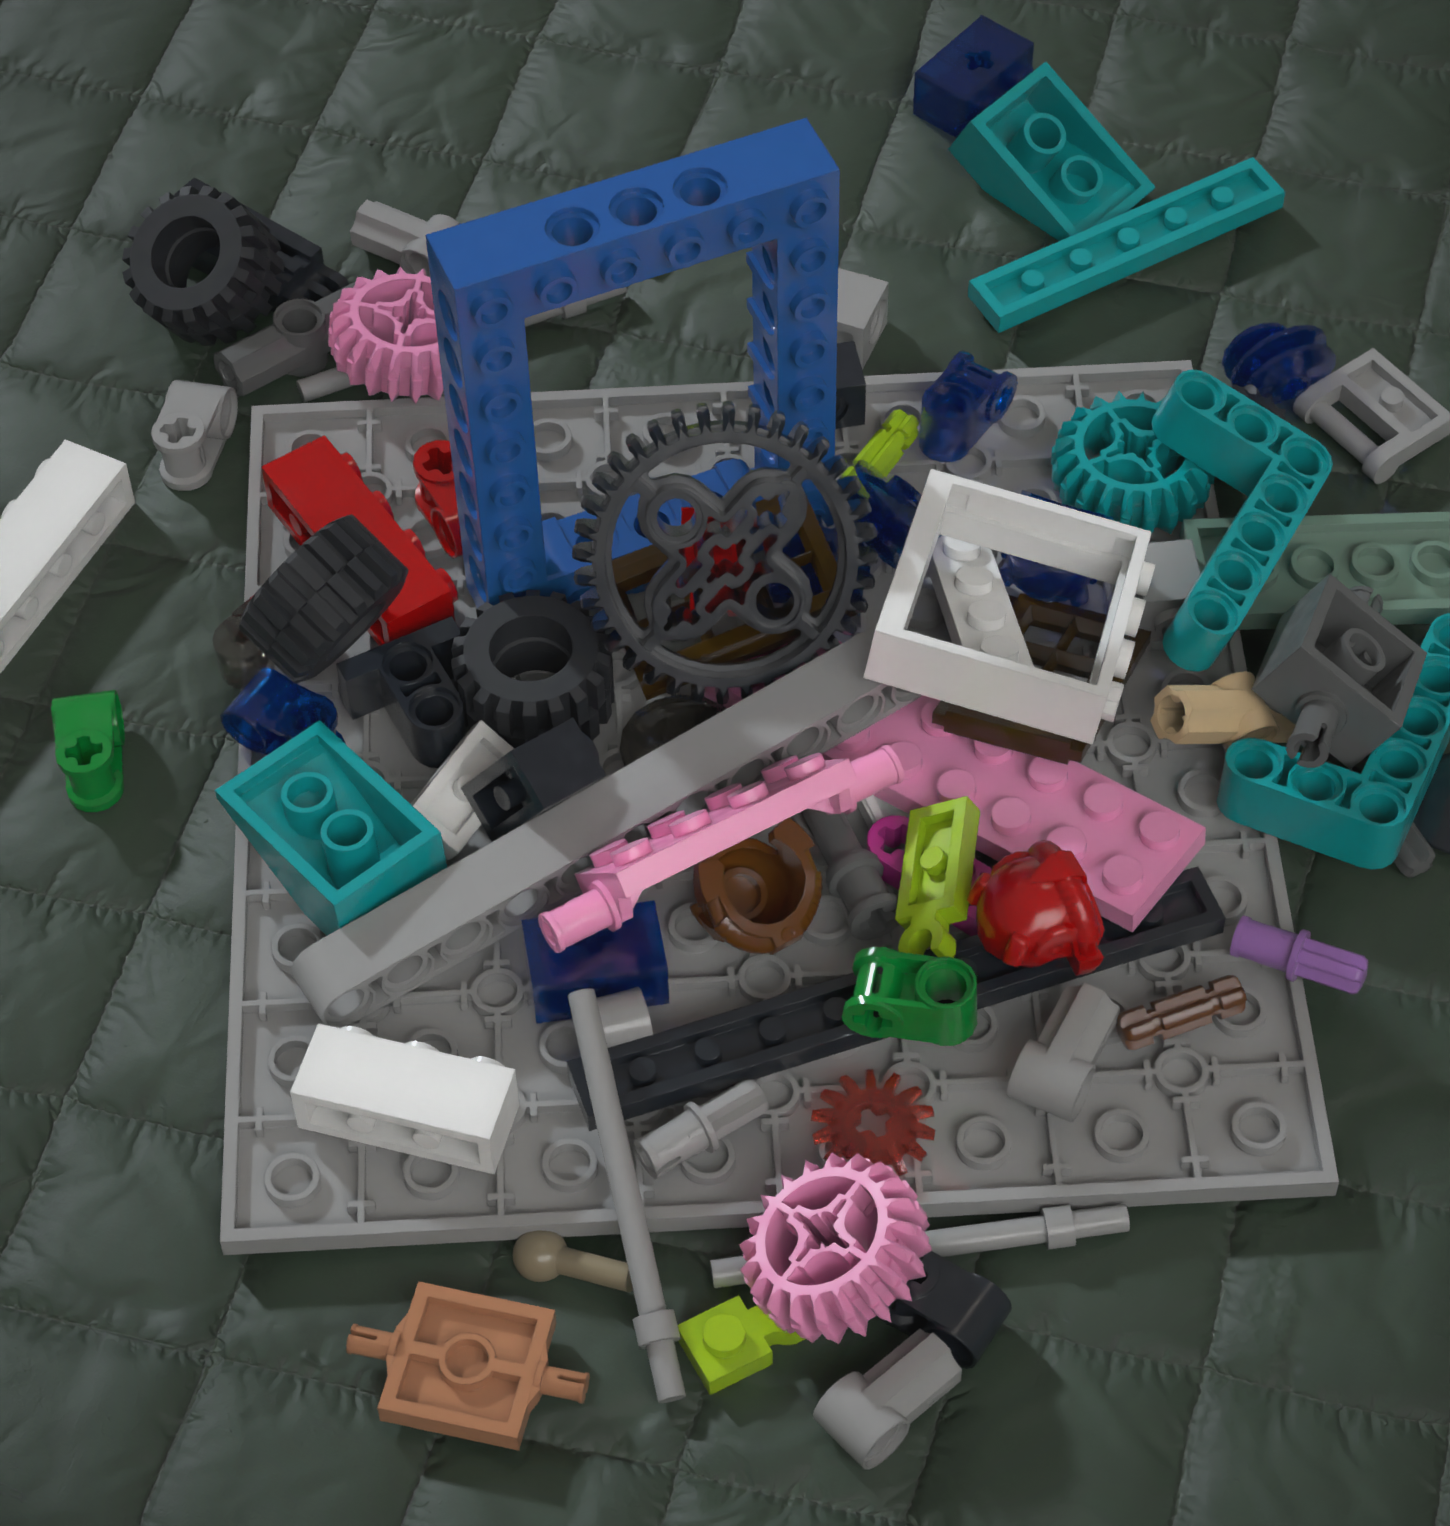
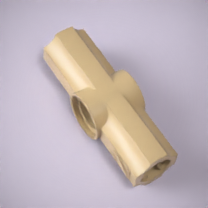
M1246 671L1224 676L1211 685H1167L1154 697V714L1150 720L1158 739H1170L1174 744H1222L1225 752H1227L1232 743L1244 738H1257L1272 743H1287L1295 724L1284 715L1270 709L1264 700L1251 690L1256 678L1252 672Z

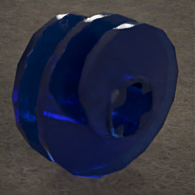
M1263 323L1248 327L1237 335L1224 350L1221 365L1226 377L1230 379L1231 387L1235 384L1243 388L1248 384H1252L1257 387L1261 395L1270 393L1274 404L1297 398L1309 386L1331 374L1336 365V355L1332 348L1327 346V337L1324 331L1316 326L1301 325L1286 328V326L1279 323Z
M860 460L854 468L865 490L861 487L847 501L859 498L868 499L872 509L871 512L855 521V523L868 522L875 525L877 537L865 542V544L876 549L878 557L896 569L922 495L901 477L894 475L887 480L872 464L865 460ZM846 475L840 476V477L838 478V480H841V479H843V478H845V477H847V476H846Z

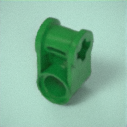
M110 690L53 698L51 713L55 736V757L59 769L66 776V791L69 801L76 809L84 812L107 810L119 801L124 791L122 746L125 745V726L118 692Z
M869 947L856 953L852 966L854 975L857 977L852 998L845 1002L842 1013L844 1024L852 1031L871 1038L892 1037L929 1042L940 1046H955L965 1042L973 1035L977 1026V979L973 969L963 960L953 957H934L903 953L886 947ZM877 968H883L882 975L878 974ZM940 1000H953V1001H956V1002L949 1003V1004H942V1003H939V1002H937V1001H940ZM874 1011H878V1012H879V1017H878V1018H875V1017L873 1016V1015H874Z

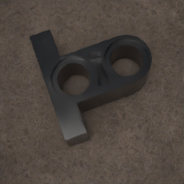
M452 616L336 663L342 703L352 720L385 707L414 758L420 764L429 768H439L467 733L463 702L451 681L453 679L451 648L454 637H460V629Z

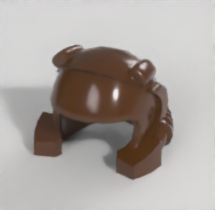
M790 818L779 822L768 833L769 843L778 850L758 839L747 838L694 865L693 885L696 901L689 907L699 924L714 940L726 942L732 947L747 953H769L774 955L801 940L804 932L812 923L821 899L823 889L822 873L817 871L810 852V848L815 846V844L801 826Z

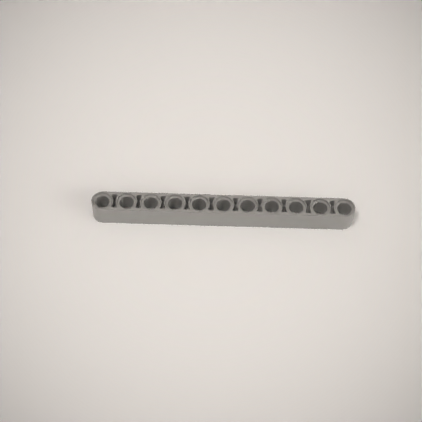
M875 624L310 945L295 959L291 967L292 976L324 1025L342 1028L354 1024L535 920L539 914L550 911L580 894L582 891L574 874L593 865L589 855L597 849L621 839H626L629 844L642 838H648L651 835L647 826L656 820L682 810L685 812V815H688L698 810L707 809L704 798L735 783H741L742 787L758 781H764L761 770L784 758L797 755L800 760L815 753L823 754L917 700L922 695L863 678L877 626Z

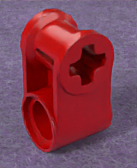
M435 440L427 442L418 448L413 459V470L420 482L415 490V503L418 510L435 531L444 551L449 557L455 559L462 556L463 551L450 441Z

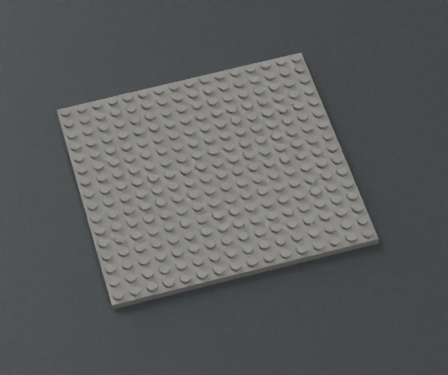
M1191 360L864 376L866 382L865 425L835 430V456L842 454L848 463L844 472L848 467L855 466L853 464L854 459L875 432L879 429H884L881 425L894 410L901 409L907 415H914L919 421L917 427L919 435L908 449L902 450L904 455L878 487H873L875 492L868 500L872 509L871 512L855 521V523H873L877 530L876 538L858 544L859 546H868L877 550V563L858 567V569L865 570L874 575L875 586L873 589L868 590L853 589V592L860 594L868 603V609L865 613H858V615L851 617L857 627L853 636L844 635L837 630L832 634L843 643L878 623L931 469L1062 506V500L1059 497L1060 492L1054 490V483L1051 479L1053 467L1051 464L1052 447L1056 443L1062 422L1071 421L1076 407L1090 409L1095 396L1110 403L1118 391L1126 399H1137L1144 391L1148 401L1157 403L1166 396L1179 374L1183 371L1193 370ZM754 381L531 392L542 521L553 517L559 520L585 511L581 508V500L584 495H596L604 498L605 494L597 490L592 484L593 475L595 472H603L616 478L618 474L607 463L608 454L611 451H615L630 461L634 456L626 445V437L634 433L640 437L646 446L652 443L653 440L647 429V423L652 419H656L661 424L665 434L675 430L671 418L672 410L681 409L687 426L698 423L696 415V405L698 403L707 404L710 421L722 420L721 407L723 402L732 401L735 409V421H745L746 410L749 404L752 403L748 396V386L753 385ZM432 397L419 398L416 404L411 398L395 399L393 402L390 399L252 406L244 610L250 602V597L300 547L268 506L261 466L325 435L340 454L347 452L353 457L360 469L363 482L371 492L379 490L385 496L392 509L394 520L404 531L409 528L417 535L424 548L426 559L436 570L441 567L449 574L458 593V601L453 603L457 626L460 627L466 618L477 619V607L466 585L463 555L455 559L449 557L441 546L435 531L418 510L415 503V490L420 482L413 470L414 454L419 447L427 442L435 440L450 441L444 397H440L439 401ZM715 443L690 448L661 462L648 475L652 479L671 473L692 476L714 469L716 463L730 459H741L750 468L755 467L754 446L737 443ZM1177 469L1166 473V478L1175 473ZM843 473L836 478L837 481L840 479ZM1211 484L1209 498L1205 502L1204 508L1197 509L1192 519L1220 518L1214 484ZM632 492V493H630L629 496H632V495H635V494H638V493H637V492ZM1178 521L1172 534H1168L1158 527L1154 528L1149 543L1180 540L1179 533L1182 522ZM834 524L822 529L836 562H838V541ZM800 537L791 539L782 549L790 558L806 552ZM764 549L754 554L755 564L766 560ZM992 550L1008 595L1018 597L1020 593L1108 614L1115 588L1114 584ZM809 563L801 566V569L809 578L813 596L824 592L812 564ZM927 569L908 628L911 632L952 643ZM773 582L765 585L775 608L784 605L791 596V590L782 583ZM645 591L628 594L627 596L637 620L647 617L644 609ZM674 593L670 595L671 607L685 602L684 598L678 597ZM603 607L589 610V616L595 615ZM726 612L712 627V631L716 636L743 625L745 622L738 616L729 617ZM1029 626L1023 635L1025 641L1051 648L1055 647L1062 636L1061 633L1034 626ZM615 628L605 630V634H610ZM1236 630L1214 664L1207 670L1200 672L1188 671L1171 661L1164 651L1162 640L1150 641L1123 688L1114 721L1105 720L1094 739L1093 745L1091 744L1080 763L1206 827L1205 845L1184 870L1197 866L1200 868L1226 917L1223 933L978 1009L977 1026L973 1035L965 1042L955 1046H940L929 1042L889 1037L755 1079L768 1101L769 1108L766 1113L719 1139L718 1150L713 1153L704 1150L678 1164L658 1179L652 1178L642 1165L635 1151L636 1146L633 1144V1141L684 1112L683 1106L690 1101L699 1106L729 1088L624 1120L649 1232L749 1227L746 1219L763 1215L766 1211L763 1208L761 1195L775 1197L783 1189L781 1175L794 1180L801 1177L804 1171L805 1160L818 1165L822 1169L831 1153L844 1158L846 1162L859 1153L873 1164L881 1161L885 1166L891 1167L901 1181L906 1180L918 1196L916 1200L926 1212L927 1218L1040 1212L1041 1208L1066 1204H1069L1072 1210L1119 1204L1134 1207L1336 1196L1339 1178L1303 978L1297 977L1294 982L1286 980L1285 972L1242 957L1237 958L1230 955L1233 935L1243 915L1251 917L1252 920L1294 933L1277 837L1236 823L1225 817L1219 810L1216 800L1226 756L1222 744H1174L1170 739H1158L1150 721L1154 714V697L1167 685H1211L1224 676L1236 672H1247L1240 630ZM368 631L320 674L297 684H294L243 634L238 774L319 720L410 804L439 768H429L420 764L414 758L385 707L352 720L342 703L336 663L378 647L379 645ZM700 637L687 641L671 639L661 640V644L676 652L702 640ZM1074 637L1066 652L1095 659L1099 643ZM624 647L612 653L614 703L611 704L612 715L607 724H599L600 734L593 740L599 754V763L606 773V776L602 779L718 714L705 706L704 697L701 702L691 700V683L682 686L675 696L665 693L646 701L634 670L628 671L622 665V660L626 653ZM1034 665L1035 668H1042L1041 666ZM534 670L520 673L512 677V679L537 681L551 677L555 673ZM1054 670L1053 672L1084 682L1088 680L1087 678L1060 672L1057 670ZM857 806L854 812L848 815L845 814L862 848L867 849L869 828ZM799 812L789 818L799 824L815 844V846L810 848V852L817 871L822 873L823 889L816 915L808 929L804 932L802 939L774 955L769 953H747L732 947L726 942L716 941L696 920L689 907L696 901L693 885V865L642 890L633 908L634 917L623 922L622 927L614 932L605 928L567 947L566 950L555 953L547 943L539 926L538 918L377 1011L349 1025L362 1028L375 1037L405 1044L410 1041L427 1043L443 1053L469 1059L478 1056L488 1057L500 1062L507 1068L515 1069L519 1108L495 1174H490L298 1128L290 1091L318 1023L323 1024V1022L293 978L291 967L303 950L326 937V935L303 913L236 825L220 1244L223 1255L517 1240L527 1232L539 1230L555 1232L562 1237L621 1234L598 1130H588L568 1077L566 1061L581 1057L568 995L581 989H594L597 998L640 987L649 1012L653 1034L854 973L852 966L856 953L869 947H886L898 951L899 940L905 929L899 925L892 932L873 940H859L853 937L847 926L849 913L842 899L833 896L825 883L828 865L802 814ZM482 824L459 854L450 860L446 859L447 867L492 842ZM777 824L749 837L758 839L778 850L769 843L768 833ZM901 843L896 848H890L885 845L884 852L891 854L896 849L905 851V844ZM975 850V859L991 869L998 862ZM884 881L889 893L898 896L899 890ZM581 892L580 894L574 896L573 898L569 899L568 901H570V900H572V899H574V898H576V897L582 895L583 893ZM950 924L949 933L954 937L955 941L970 937L962 930ZM1226 975H1235L1245 990L1247 1001L1245 1003V1010L1242 1013L1223 1020L1217 1018V1015L1211 1016L1213 1023L1165 1040H1161L1158 1035L1154 1036V1044L1137 1050H1127L1115 1025L1095 1063V1074L1087 1098L1073 1122L1007 1096L1008 1083L1023 1047L1029 1039L1038 1040L1067 985L1079 986L1085 982L1106 991L1111 1001L1120 1007L1119 1013L1139 1005H1143L1146 1010L1151 1009V1001L1197 985H1202L1204 990L1209 988L1208 981Z

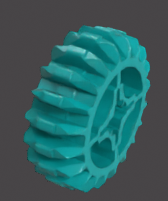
M1118 391L1110 403L1095 396L1090 409L1076 407L1071 421L1062 422V427L1058 431L1056 443L1052 447L1051 464L1053 465L1051 479L1054 483V490L1060 492L1059 497L1062 500V506L1071 509L1075 508V510L1148 530L1151 531V534L1154 532V528L1157 527L1168 534H1172L1178 521L1183 522V519H1192L1197 509L1204 508L1205 502L1209 498L1211 484H1214L1215 476L1170 449L1156 437L1151 422L1163 399L1157 403L1148 401L1144 391L1137 399H1126ZM1177 469L1175 473L1166 478V473Z

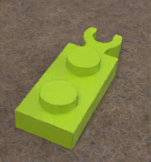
M968 796L910 810L895 920L905 929L899 940L898 952L923 955L926 949L930 947V950L937 957L954 958L956 941L949 933V927L952 923L967 920L969 907L967 897L971 889L980 809Z

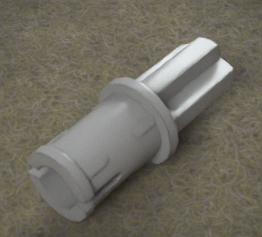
M754 1079L743 1080L699 1106L692 1101L685 1104L682 1114L676 1116L663 1126L633 1141V1144L636 1146L635 1151L649 1175L654 1179H658L678 1164L704 1150L709 1153L718 1150L719 1139L766 1113L769 1108L768 1101L761 1087Z

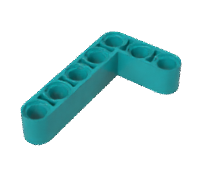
M1191 369L1183 371L1176 377L1159 405L1151 422L1153 432L1167 447L1248 496L1163 636V648L1171 661L1188 671L1200 672L1207 670L1214 664L1239 628L1329 476L1333 462L1326 447L1316 439L1214 376L1200 370Z
M1450 613L1437 617L1430 625L1421 648L1427 652L1402 727L1371 752L1361 774L1326 761L1318 767H1302L1296 764L1301 755L1300 752L1291 760L1287 754L1286 747L1257 738L1240 739L1230 745L1225 756L1216 800L1218 808L1223 815L1236 823L1358 867L1381 869L1392 864L1400 852L1450 740Z

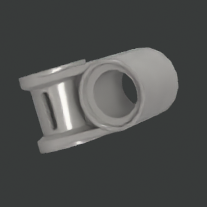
M174 380L170 384L163 408L151 431L154 446L162 453L159 468L163 483L169 488L177 491L194 490L206 484L212 477L225 442L232 435L236 424L238 400L234 388Z

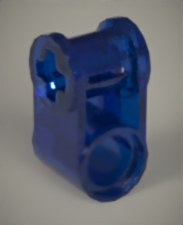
M960 351L948 364L946 370L932 386L925 390L922 396L919 428V448L922 453L938 462H954L968 455L971 448L985 432L1007 412L1016 393L1017 376L1009 371L1001 374L974 362V356L969 352Z
M261 668L220 715L224 729L233 739L245 748L265 755L270 754L319 720L345 743L342 734L335 730L338 725V713L334 703L324 695L317 694L299 684H294L285 675L271 668Z

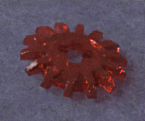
M873 1069L865 1071V1088L860 1089L856 1082L847 1074L841 1076L839 1083L847 1095L844 1096L839 1092L824 1089L820 1094V1099L833 1106V1108L812 1110L811 1121L828 1124V1126L812 1134L814 1145L829 1141L833 1143L832 1148L823 1159L827 1161L831 1153H834L838 1157L844 1156L847 1160H850L859 1153L873 1164L879 1161L885 1166L891 1164L899 1177L908 1173L902 1158L904 1155L909 1154L922 1162L927 1153L916 1142V1139L934 1141L936 1132L935 1129L918 1122V1120L934 1117L933 1107L929 1105H910L923 1095L922 1090L918 1086H914L896 1094L895 1091L901 1081V1076L893 1073L885 1082L883 1089L876 1088V1078ZM870 1109L876 1116H882L887 1113L891 1117L885 1122V1135L876 1137L871 1130L859 1132L856 1129L861 1124V1112L863 1110Z

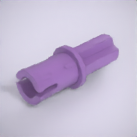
M1245 915L1241 917L1236 927L1230 947L1231 956L1242 957L1285 972L1286 980L1291 982L1300 977L1348 994H1357L1367 976L1368 959L1365 956L1311 939L1309 930L1302 929L1299 934L1252 920L1251 917Z

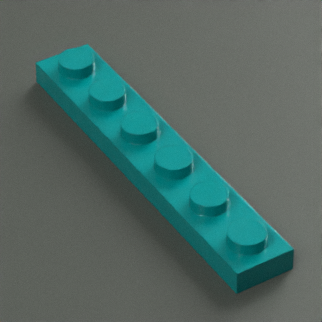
M1251 157L969 280L968 297L995 330L1000 333L1283 208L1285 190L1254 157Z

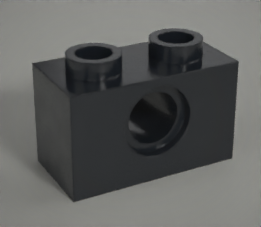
M571 718L511 750L461 787V790L490 840L493 842L590 787L605 777L606 773L599 763V754L595 744L586 734L581 732L574 718Z

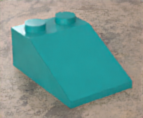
M1046 61L971 120L948 148L950 153L986 193L1058 241L1129 211L1156 188Z
M320 720L215 790L217 800L296 904L326 936L447 868L441 832Z

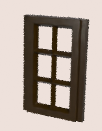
M805 493L807 501L806 517L797 533L806 552L791 559L800 567L811 563L824 591L812 596L809 613L815 616L821 611L832 589L837 562ZM776 495L769 501L763 499L756 502L757 516L760 517L766 511H770L774 515L781 512L778 501L779 495ZM653 544L612 560L614 578L620 596L631 616L642 628L647 627L649 621L647 617L637 620L626 591L650 582L654 574L668 560V557ZM743 584L740 587H737L736 589L738 591H741ZM763 586L756 595V600L766 608H775L766 586ZM691 592L684 597L685 602L672 606V611L675 612L681 606L687 607L690 610ZM847 610L844 613L850 618L858 615V613ZM745 623L715 636L711 628L700 636L701 642L676 651V653L689 658L715 663L746 661L790 643L800 635L801 631L795 628L779 634L761 633ZM628 645L624 647L626 652L630 648ZM643 660L633 670L647 701L667 693L666 683L668 675L662 672L655 683L652 685L646 684L643 681V674L648 663ZM683 681L682 686L687 685L689 683Z
M1020 593L1018 597L1008 595L1022 635L1025 634L1029 626L1062 634L1054 648L1025 641L1033 664L1041 666L1042 670L1049 672L1057 670L1087 678L1086 682L1089 683L1095 659L1066 652L1074 637L1100 643L1107 615ZM1139 625L1136 637L1124 635V639L1135 642L1134 650L1125 679L1113 676L1112 681L1122 683L1125 687L1150 643L1152 631L1140 629ZM941 700L932 715V723L944 726V732L1068 765L1070 760L1081 763L1091 746L1089 743ZM1100 720L1095 737L1097 736L1105 720Z

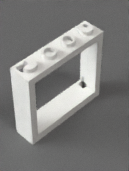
M931 469L874 632L863 678L1093 745L1100 720L1114 721L1124 684L1112 681L1113 676L1125 679L1134 650L1135 642L1124 639V635L1136 637L1145 608L1146 600L1134 596L1138 594L1146 597L1156 564L1144 561L1151 531ZM939 534L1114 584V592L1089 683L908 631L907 629Z

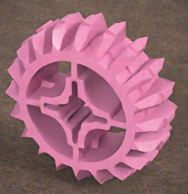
M399 267L397 273L392 275L377 269L373 280L357 277L353 288L342 289L338 302L333 303L328 330V345L331 347V355L334 356L337 371L348 374L350 385L365 384L369 396L382 391L388 393L391 402L398 396H410L416 404L421 395H429L439 401L444 389L431 279L426 275L424 268L418 274H409Z
M831 1153L822 1169L818 1165L805 1160L803 1175L796 1180L781 1175L783 1189L775 1197L761 1195L763 1208L766 1211L763 1215L746 1219L750 1228L749 1232L753 1237L739 1244L743 1252V1258L747 1261L740 1270L744 1275L745 1283L751 1288L750 1292L754 1296L753 1301L764 1314H769L771 1320L780 1329L786 1330L789 1334L796 1331L801 1338H805L811 1343L815 1342L823 1334L827 1340H832L839 1344L848 1327L854 1333L866 1337L868 1320L875 1316L891 1322L889 1306L896 1299L912 1301L910 1289L906 1284L908 1280L926 1277L923 1268L924 1264L919 1258L932 1251L929 1237L924 1232L930 1224L927 1221L926 1212L916 1200L918 1196L906 1180L901 1181L891 1167L885 1166L881 1161L873 1164L859 1153L854 1155L848 1162L844 1158Z

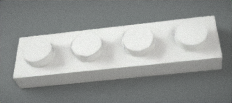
M939 535L928 566V572L952 643L1034 667L992 549Z

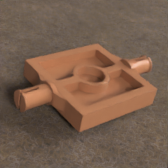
M419 1281L409 1311L396 1326L393 1333L359 1326L354 1323L350 1329L351 1334L348 1335L346 1345L347 1354H356L386 1361L388 1376L377 1407L380 1421L518 1451L530 1412L540 1401L542 1394L583 1404L590 1380V1374L587 1372L581 1373L549 1366L548 1351L557 1324L555 1310Z

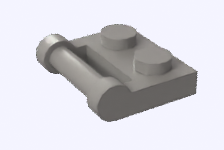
M1374 348L1309 386L1298 396L1293 405V412L1307 424L1315 422L1363 464L1362 472L1375 484L1385 482L1395 473L1398 466L1450 434V412ZM1337 401L1342 402L1386 442L1377 446L1331 405Z

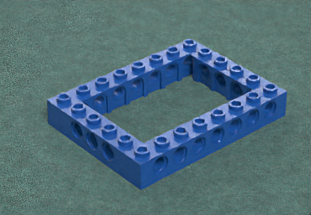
M807 117L425 235L466 585L477 608L486 602L494 606L500 603L499 596L511 592L515 598L526 596V590H540V596L550 597L553 591L565 594L567 603L571 604L577 600L580 601L581 595L596 587L575 584L574 571L592 563L573 559L572 547L581 542L593 541L581 537L574 532L575 521L582 518L596 519L597 517L583 511L559 520L553 517L542 521L524 318L752 247V251L746 252V262L752 271L753 297L747 298V309L753 317V341L747 343V352L753 360L754 384L748 386V396L753 404L760 406L761 418L759 425L767 427L771 415L776 410L782 411L786 417L785 426L782 431L783 434L788 436L794 425L799 421H803L809 428L808 436L803 446L807 448L815 439L824 436L829 441L830 447L821 461L824 463L835 456L840 169ZM754 447L755 467L750 468L741 459H730L716 463L714 469L692 475V477L702 482L718 497L722 498L750 470L765 466L788 469L790 462L777 454ZM804 480L802 487L821 529L834 525L829 507L820 491L811 480ZM639 493L627 498L619 514L613 534L612 560L652 545L641 531L637 518ZM759 496L755 499V501L758 502L760 500H763L764 498ZM674 498L667 500L658 510V516L668 525L679 526L681 525V507H692V505L683 499ZM798 533L792 539L799 537ZM762 542V543L760 544V546L753 552L754 554H756V553H758V552H760V551H762V550L764 549V548H763V542ZM649 582L626 591V594H636L645 591Z

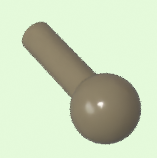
M544 1230L527 1232L521 1235L514 1244L512 1254L514 1266L519 1274L527 1280L546 1282L559 1275H564L628 1293L633 1291L627 1262L568 1248L562 1236L555 1232Z

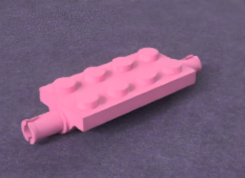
M887 744L881 745L876 750L851 762L849 758L824 760L821 753H815L800 760L797 755L779 760L761 770L764 781H758L742 787L741 783L724 787L704 798L707 809L698 810L688 815H685L683 810L672 813L647 826L651 835L648 838H642L629 844L626 839H621L592 852L589 856L593 865L574 874L583 894L559 907L539 914L538 921L541 931L555 953H560L566 950L567 947L605 928L614 932L622 927L623 922L634 917L633 908L642 890L805 809L825 812L828 815L841 813L848 815L857 809L858 802L891 785L904 781V770L901 761L895 751Z

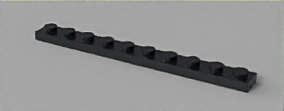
M1197 866L1182 871L1133 933L1101 916L1105 931L1098 948L1104 959L1094 971L1088 974L1076 976L1066 957L1057 958L1033 968L1010 966L987 952L978 934L957 940L954 958L963 960L973 969L976 975L978 1010L1221 934L1224 931L1226 917L1200 868ZM930 949L926 950L923 954L937 957ZM877 968L878 974L882 975L883 968ZM850 973L608 1048L623 1118L627 1120L732 1087L743 1080H755L886 1038L863 1036L852 1031L844 1024L842 1019L845 1002L853 997L857 980L854 973ZM940 1000V1001H937V1002L942 1003V1004H949V1003H953V1002H956V1001H953V1000ZM874 1011V1015H873V1016H874L875 1018H878V1017H879V1012H878V1011ZM578 1057L566 1061L567 1072L588 1130L592 1131L597 1129L582 1058Z

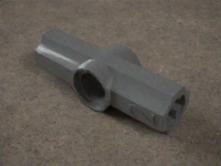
M355 282L347 285L344 288H353ZM342 289L316 302L307 299L286 301L276 308L273 314V324L214 353L215 369L221 376L224 386L234 388L238 398L286 374L304 377L317 374L323 370L329 361L328 352L331 351V347L328 345L330 313L333 311V303L338 302Z

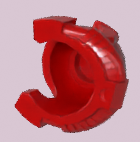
M1047 840L1035 842L1028 851H1017L1004 856L993 866L990 874L982 873L970 889L967 901L969 904L977 906L976 923L978 937L986 951L1002 960L1005 964L1014 967L1024 966L1033 968L1057 958L1066 957L1075 975L1079 976L1094 971L1104 959L1098 948L1105 931L1102 918L1087 883V875L1072 851L1061 850L1058 845Z

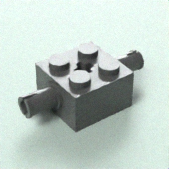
M1331 574L1327 575L1281 616L1251 690L1259 695L1270 709L1284 715L1295 724L1294 730L1288 738L1286 751L1292 760L1297 755L1300 745L1303 746L1296 764L1307 768L1318 767L1325 763L1329 754H1332L1345 766L1352 769L1402 727L1427 652L1380 615L1384 603L1379 593L1373 598L1369 606L1368 601L1374 589L1362 585L1348 589Z

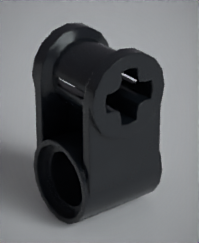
M930 1251L919 1258L924 1264L923 1268L926 1277L908 1280L906 1284L910 1289L912 1301L896 1299V1309H893L891 1305L889 1306L891 1322L884 1319L881 1320L908 1336L914 1334L918 1329L929 1334L933 1332L950 1348L952 1356L960 1368H974L1011 1312V1301L997 1285L978 1274L970 1273L935 1252Z

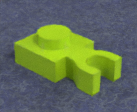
M739 1295L678 1324L681 1338L678 1342L709 1395L773 1365V1351L770 1346L778 1344L793 1345L805 1340L796 1331L789 1334L786 1330L780 1329L771 1320L769 1314H764L757 1305L747 1310Z

